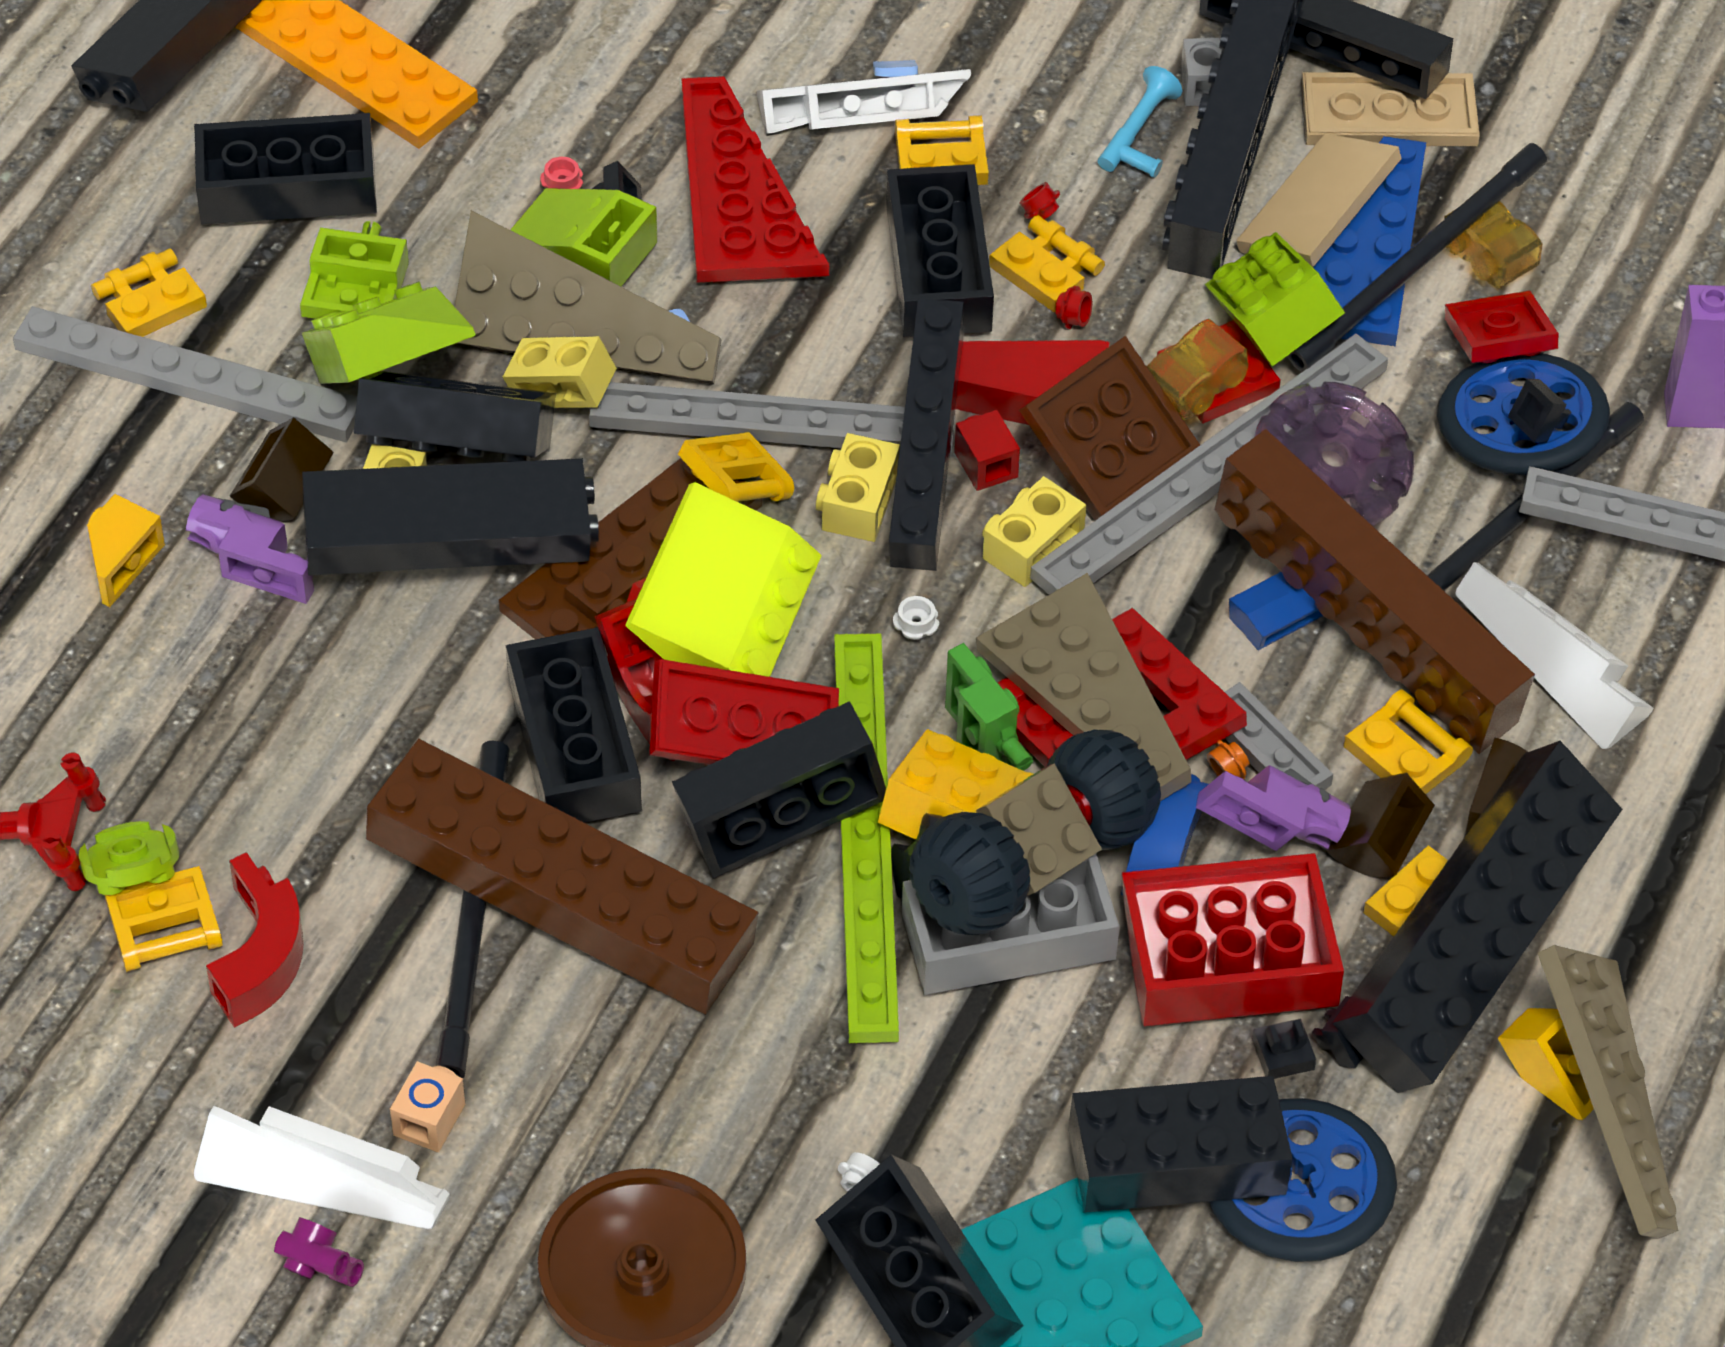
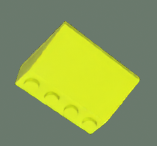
M696 482L688 485L625 626L664 660L770 677L822 555L790 526Z

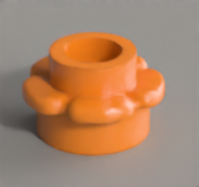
M1218 740L1215 743L1216 748L1206 754L1208 763L1214 773L1219 776L1224 771H1227L1245 780L1247 775L1245 768L1250 765L1245 752L1236 742L1227 744Z

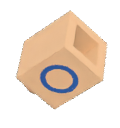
M417 1061L390 1108L393 1136L439 1153L465 1107L463 1078L458 1077L446 1067H431Z

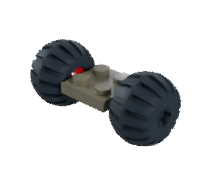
M1094 729L1076 734L1064 741L1055 750L1046 767L976 810L977 813H954L933 822L917 840L910 857V879L912 887L917 891L915 895L920 904H924L926 912L933 920H938L940 926L957 934L980 935L1005 926L1022 908L1028 895L1036 893L1100 850H1111L1131 844L1145 833L1155 819L1161 798V787L1159 781H1157L1158 774L1154 765H1150L1148 761L1150 758L1143 749H1138V744L1119 732Z

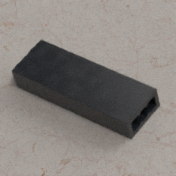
M139 0L71 65L79 81V89L87 100L148 112L262 0Z
M583 458L302 472L308 575L589 561L590 542L599 541L597 514H589L588 504H594L595 501L593 476L585 477Z

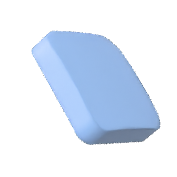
M915 60L874 61L873 72L875 76L881 77L918 74V65Z

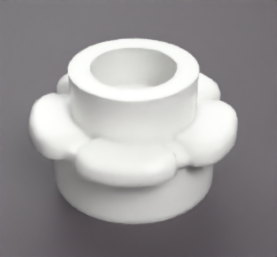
M911 596L900 603L898 612L893 616V624L897 630L902 631L904 637L919 640L926 635L931 636L937 631L939 627V621L936 619L938 612L929 599L922 596Z
M852 1153L847 1162H841L838 1165V1171L842 1174L840 1182L842 1187L848 1192L880 1163L865 1154Z

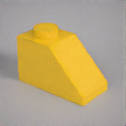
M114 494L103 507L97 508L87 524L102 604L108 607L112 606L165 546L160 516L117 494Z
M1528 1008L1498 1037V1040L1519 1076L1575 1119L1584 1120L1594 1108L1558 1009Z

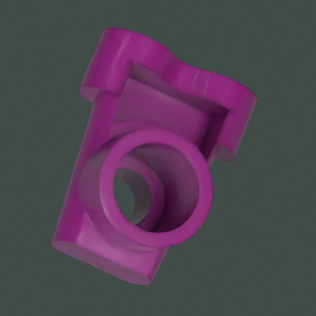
M301 1217L298 1218L293 1232L289 1233L283 1230L275 1243L274 1252L286 1258L283 1268L308 1279H312L316 1270L329 1276L334 1281L353 1287L361 1279L364 1270L362 1260L350 1257L348 1252L331 1247L337 1235L336 1232Z

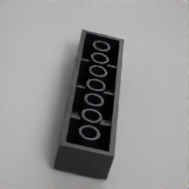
M1232 0L1230 14H1233L1230 24H1224L1219 48L1222 49L1220 59L1214 58L1210 69L1208 83L1211 84L1209 94L1203 93L1199 104L1197 119H1200L1198 129L1192 128L1188 139L1186 154L1189 157L1187 164H1181L1175 183V190H1178L1175 201H1169L1165 213L1164 226L1167 228L1164 234L1162 250L1169 251L1167 269L1212 279L1214 273L1224 265L1304 0Z
M1561 740L1524 753L1332 1022L1397 1093L1435 1082L1623 810Z

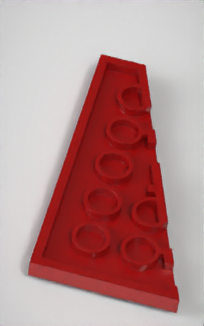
M725 76L681 78L697 283L829 276V263L824 254L819 253L814 244V236L808 225L804 226L800 219L792 196L771 159L766 158L756 132L751 131L744 118V110Z

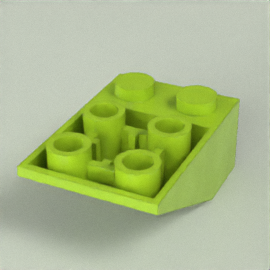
M545 188L511 228V231L622 286L657 244L656 206L620 190Z
M1277 232L1255 241L1250 246L1248 253L1234 263H1227L1220 267L1214 273L1213 278L1205 284L1214 298L1231 319L1237 323L1272 367L1345 314L1319 273Z

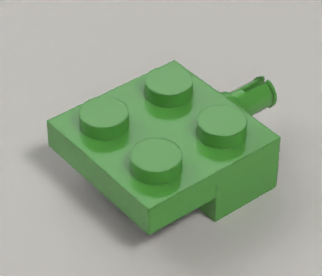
M964 643L948 650L945 709L957 722L956 742L981 753L990 754L997 758V760L1011 766L1014 765V767L1020 770L1028 769L1033 763V757L1018 741L1016 728L1019 705L1013 693L1007 688L1002 689L992 677L991 670L986 661L980 656L975 657Z

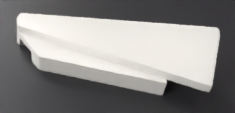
M971 69L757 90L756 95L766 134L808 123L809 129L895 121L896 119L935 117L943 112L949 100L961 85L970 78Z
M1477 562L1472 564L1456 589V596L1509 651L1535 673L1534 678L1602 749L1612 747L1651 714L1654 709L1652 706L1616 682L1620 680L1628 665L1522 586L1511 580L1504 583L1484 568L1483 565Z
M213 1106L208 1116L194 1169V1177L200 1182L424 1229L434 1228L450 1198V1193L447 1190L418 1181L416 1178L420 1167L408 1156L270 1106L263 1115L260 1126Z

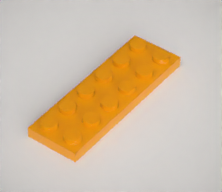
M262 0L235 26V28L364 113H370L371 118L418 149L478 102L477 89L340 0Z

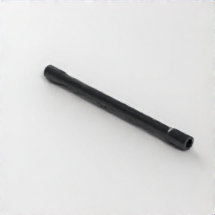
M1529 143L1502 167L1498 174L1342 307L1345 314L1290 353L1288 357L1291 363L1303 372L1334 348L1335 343L1510 191L1515 187L1521 186L1547 163V156L1542 148L1535 143Z
M1625 402L1610 415L1609 425L1601 441L1587 456L1568 467L1552 472L1577 477L1612 446L1618 445L1643 423L1644 416L1641 410L1635 404ZM1522 494L1427 576L1445 591L1466 573L1474 562L1480 561L1532 515L1519 512Z
M494 740L483 743L478 769L505 782L510 752L509 747L503 742ZM463 890L444 1029L440 1034L436 1066L446 1067L461 1078L465 1077L470 1042L468 1031L486 901Z

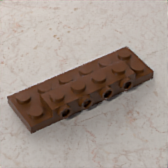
M680 458L598 522L599 541L590 542L589 561L545 563L499 599L500 612L534 639L597 628L595 616L625 604L632 584L648 576L688 485L696 482L702 486H707L693 475L691 468ZM742 479L733 480L735 483L745 482ZM762 499L739 502L756 511L762 507Z

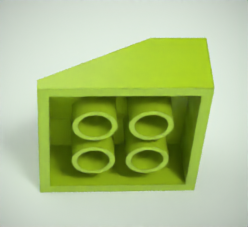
M420 282L394 290L397 298L381 304L379 297H374L353 305L354 310L333 312L313 319L311 322L314 328L302 332L320 384L351 382L474 337L476 334L472 325L436 286L422 289Z

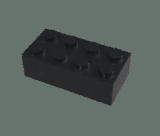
M370 113L194 124L196 193L201 224L377 213L374 148Z
M975 164L887 169L886 208L903 337L914 336L918 298L964 302V333L992 332L994 293Z
M378 371L359 379L354 434L367 435L366 442L376 445H394V441L407 440L412 441L411 448L416 450L439 451V446L457 447L456 454L462 456L484 457V452H500L504 461H529V458H536L539 454L550 448L556 393Z
M599 628L505 645L508 681L539 800L584 823L641 812V777Z
M850 701L836 708L827 709L818 716L792 728L780 730L772 737L750 747L736 750L730 756L703 768L694 769L685 776L672 781L692 838L713 879L883 802L886 792V786L872 741Z
M1274 1076L1072 1093L1068 1131L1084 1213L1286 1195L1293 1158Z
M891 1154L815 1219L895 1347H999L1024 1326L920 1167Z

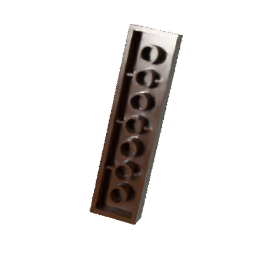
M1265 429L1226 458L1214 509L1221 521L1227 527L1236 529L1248 540L1258 556L1268 559L1275 565L1293 588H1303L1315 600L1318 610L1324 617L1334 620L1341 626L1359 649L1368 651L1382 664L1384 671L1391 679L1400 681L1416 696L1417 701L1426 711L1434 712L1447 724L1456 739H1464L1480 754L1493 743L1495 737L1500 738L1519 722L1535 673L1275 436Z
M419 738L367 806L366 840L705 1015L754 945L758 911Z

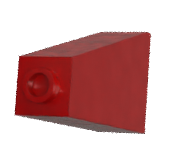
M1103 340L963 341L955 409L979 415L998 410L1003 420L1029 425L1019 410L1108 348L1110 342Z

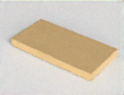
M1302 72L1301 89L1306 145H1316L1325 133L1377 143L1385 136L1426 142V146H1478L1480 134L1473 73H1448L1427 99H1423L1357 73Z
M1325 133L1238 237L1236 242L1239 252L1248 253L1250 246L1255 241L1277 232L1299 255L1314 267L1402 159L1399 147Z

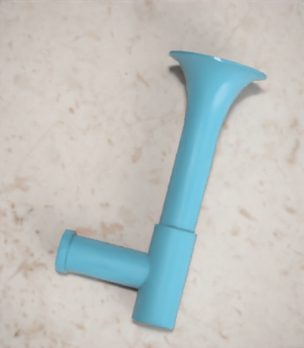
M1149 66L1143 72V79L1147 84L1145 94L1122 128H1119L1098 158L1099 166L1105 171H1114L1120 161L1150 174L1153 178L1161 170L1162 160L1154 159L1130 146L1155 107L1165 98H1179L1183 90L1181 83L1171 72L1158 66Z

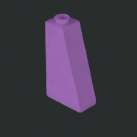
M1688 286L1664 390L1667 427L1725 428V286Z

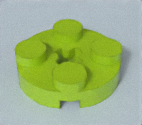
M146 821L128 822L104 829L95 835L96 844L90 847L88 851L85 843L79 850L78 855L83 876L88 882L96 884L98 892L102 895H114L122 892L127 886L147 881L150 883L165 882L175 875L173 865L179 858L175 832L162 824L163 832L151 830L149 822Z

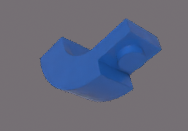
M1191 774V783L1160 801L1153 823L1140 838L1134 841L1126 872L1183 866L1194 829L1203 812L1196 808L1198 794L1208 785L1207 783L1200 782L1197 776Z

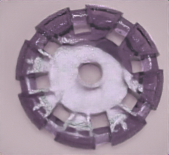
M1324 381L1320 387L1312 388L1310 384L1306 383L1280 395L1270 404L1271 412L1268 416L1265 415L1260 418L1254 437L1267 429L1341 498H1350L1351 507L1372 526L1380 523L1398 509L1399 498L1405 497L1408 494L1412 484L1415 466L1414 452L1407 448L1406 441L1409 439V435L1404 425L1385 403L1382 402L1378 405L1366 397L1367 391L1358 387ZM1324 405L1325 410H1322L1315 416L1313 406ZM1355 411L1369 420L1365 428L1351 419ZM1284 423L1296 430L1293 436L1285 431ZM1388 447L1391 456L1379 457L1381 448ZM1331 450L1338 453L1342 457L1344 465L1336 467L1327 464L1322 457V452ZM1374 481L1384 489L1374 490L1370 487V484Z

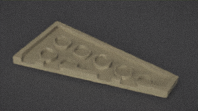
M471 210L454 307L472 325L476 336L457 342L454 345L514 354L522 338L599 336L616 368L619 370L715 383L722 341L720 337Z
M1088 573L976 637L977 651L1072 735L1094 729L1112 730L1122 733L1124 736L1135 741L1138 744V749L1145 751L1150 758L1148 760L1150 765H1154L1158 774L1157 781H1159L1161 787L1160 801L1192 782L1191 768Z
M1557 945L1544 949L1537 954L1638 1232L1642 1236L1663 1238L1679 1231L1675 1217L1676 1205L1669 1191L1644 1081L1645 1069L1638 1054L1618 962Z

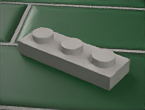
M1241 682L1225 691L1228 696L1247 712V726L1225 739L1229 743L1236 742L1245 752L1249 763L1259 773L1268 765L1283 772L1291 768L1318 788L1325 790L1332 785L1333 773Z

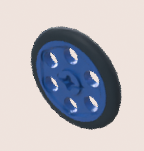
M1544 353L1535 356L1518 355L1499 358L1492 363L1476 362L1463 369L1449 382L1439 400L1437 411L1440 431L1455 452L1465 460L1483 469L1514 475H1527L1529 466L1555 471L1568 467L1584 458L1601 441L1609 425L1610 417L1607 396L1591 374L1581 366L1566 359ZM1518 378L1540 379L1554 393L1566 392L1573 395L1572 398L1562 401L1567 404L1565 409H1569L1572 412L1567 423L1574 425L1575 428L1570 431L1554 429L1547 443L1535 442L1536 445L1531 448L1515 446L1514 443L1519 440L1531 439L1508 417L1523 387L1516 386L1511 381ZM1478 395H1489L1494 398L1487 403H1479L1472 400V398ZM1479 426H1491L1496 430L1489 434H1480L1473 429Z
M1307 1098L1279 1099L1287 1136L1297 1129H1305L1312 1132L1316 1137V1140L1308 1145L1296 1144L1288 1137L1293 1161L1286 1195L1268 1196L1267 1202L1257 1206L1250 1205L1244 1202L1243 1199L1209 1201L1212 1211L1232 1236L1247 1247L1269 1257L1303 1262L1322 1261L1344 1255L1364 1244L1386 1221L1393 1208L1397 1190L1395 1164L1382 1139L1369 1124L1351 1111L1329 1102ZM1349 1153L1359 1160V1164L1351 1169H1341L1335 1166L1331 1159L1337 1154ZM1292 1170L1302 1179L1309 1178L1308 1187L1306 1184H1302L1299 1179L1291 1180ZM1338 1195H1347L1352 1197L1358 1205L1351 1211L1341 1212L1331 1206L1330 1200ZM1300 1213L1309 1217L1312 1224L1304 1230H1295L1288 1227L1284 1219L1290 1214Z

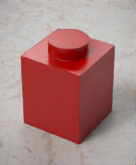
M998 410L982 415H973L955 424L954 453L976 491L1018 478L1020 447Z

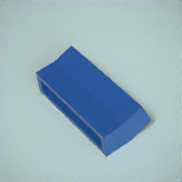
M1282 572L1229 598V618L1246 635L1258 651L1323 617L1315 604V600L1303 588H1293L1286 581Z

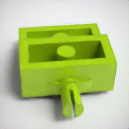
M366 221L363 224L361 233L320 227L309 259L311 272L300 303L301 317L316 319L333 312L354 310L353 305L374 297H379L381 304L396 299L394 290L402 287L409 265L407 240L379 236L382 228L374 221L372 227L370 221Z

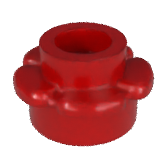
M1047 182L1031 190L1019 202L1025 211V218L1032 219L1034 216L1039 215L1046 219L1059 208L1056 199L1059 198L1060 191H1053Z
M1079 286L1069 287L1066 292L1060 293L1055 311L1057 318L1061 319L1065 328L1071 329L1073 325L1080 327L1087 325L1093 306L1091 293L1081 291Z

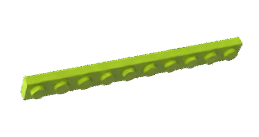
M881 633L834 634L836 688H839V706L849 701L852 704L872 741L887 789L888 772ZM883 802L841 820L849 1043L899 1042L890 828L878 823Z

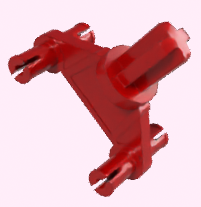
M71 752L66 754L61 759L63 762L60 763L68 776L37 802L23 803L18 811L0 812V840L20 839L24 846H31L52 873L64 879L69 890L78 891L86 885L84 881H87L79 868V856L74 848L71 847L81 802L83 799L87 809L91 812H96L105 806L106 798L98 788L100 780L95 771L90 767H85L79 754Z

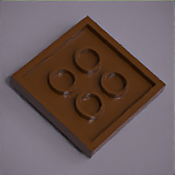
M1126 336L1113 343L1019 410L1079 499L1086 504V509L1094 520L1100 518L1200 446Z

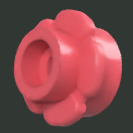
M563 156L555 157L546 163L544 172L540 177V182L544 188L580 189L583 185V180L581 179L583 173L575 160Z

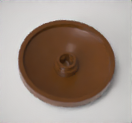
M641 1168L618 1171L604 1175L580 1187L557 1208L543 1232L538 1252L539 1281L547 1308L559 1326L568 1335L586 1347H694L709 1338L727 1321L740 1300L746 1280L747 1263L743 1232L729 1206L714 1191L697 1180L683 1174L661 1169Z

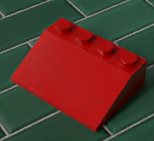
M1315 853L1122 872L1121 881L1134 982L1143 1026L1339 1006L1344 968Z

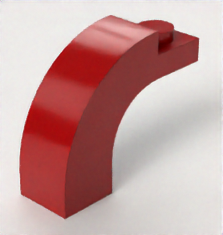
M634 599L595 616V620L608 654L607 658L615 687L631 718L650 744L654 663L663 658L625 626L637 600Z
M247 852L229 860L234 890L256 920L257 926L252 936L240 948L206 965L210 992L234 1028L263 1013L283 996L299 970L304 946L298 900L289 879L286 878L275 884L266 867L262 865L257 868Z

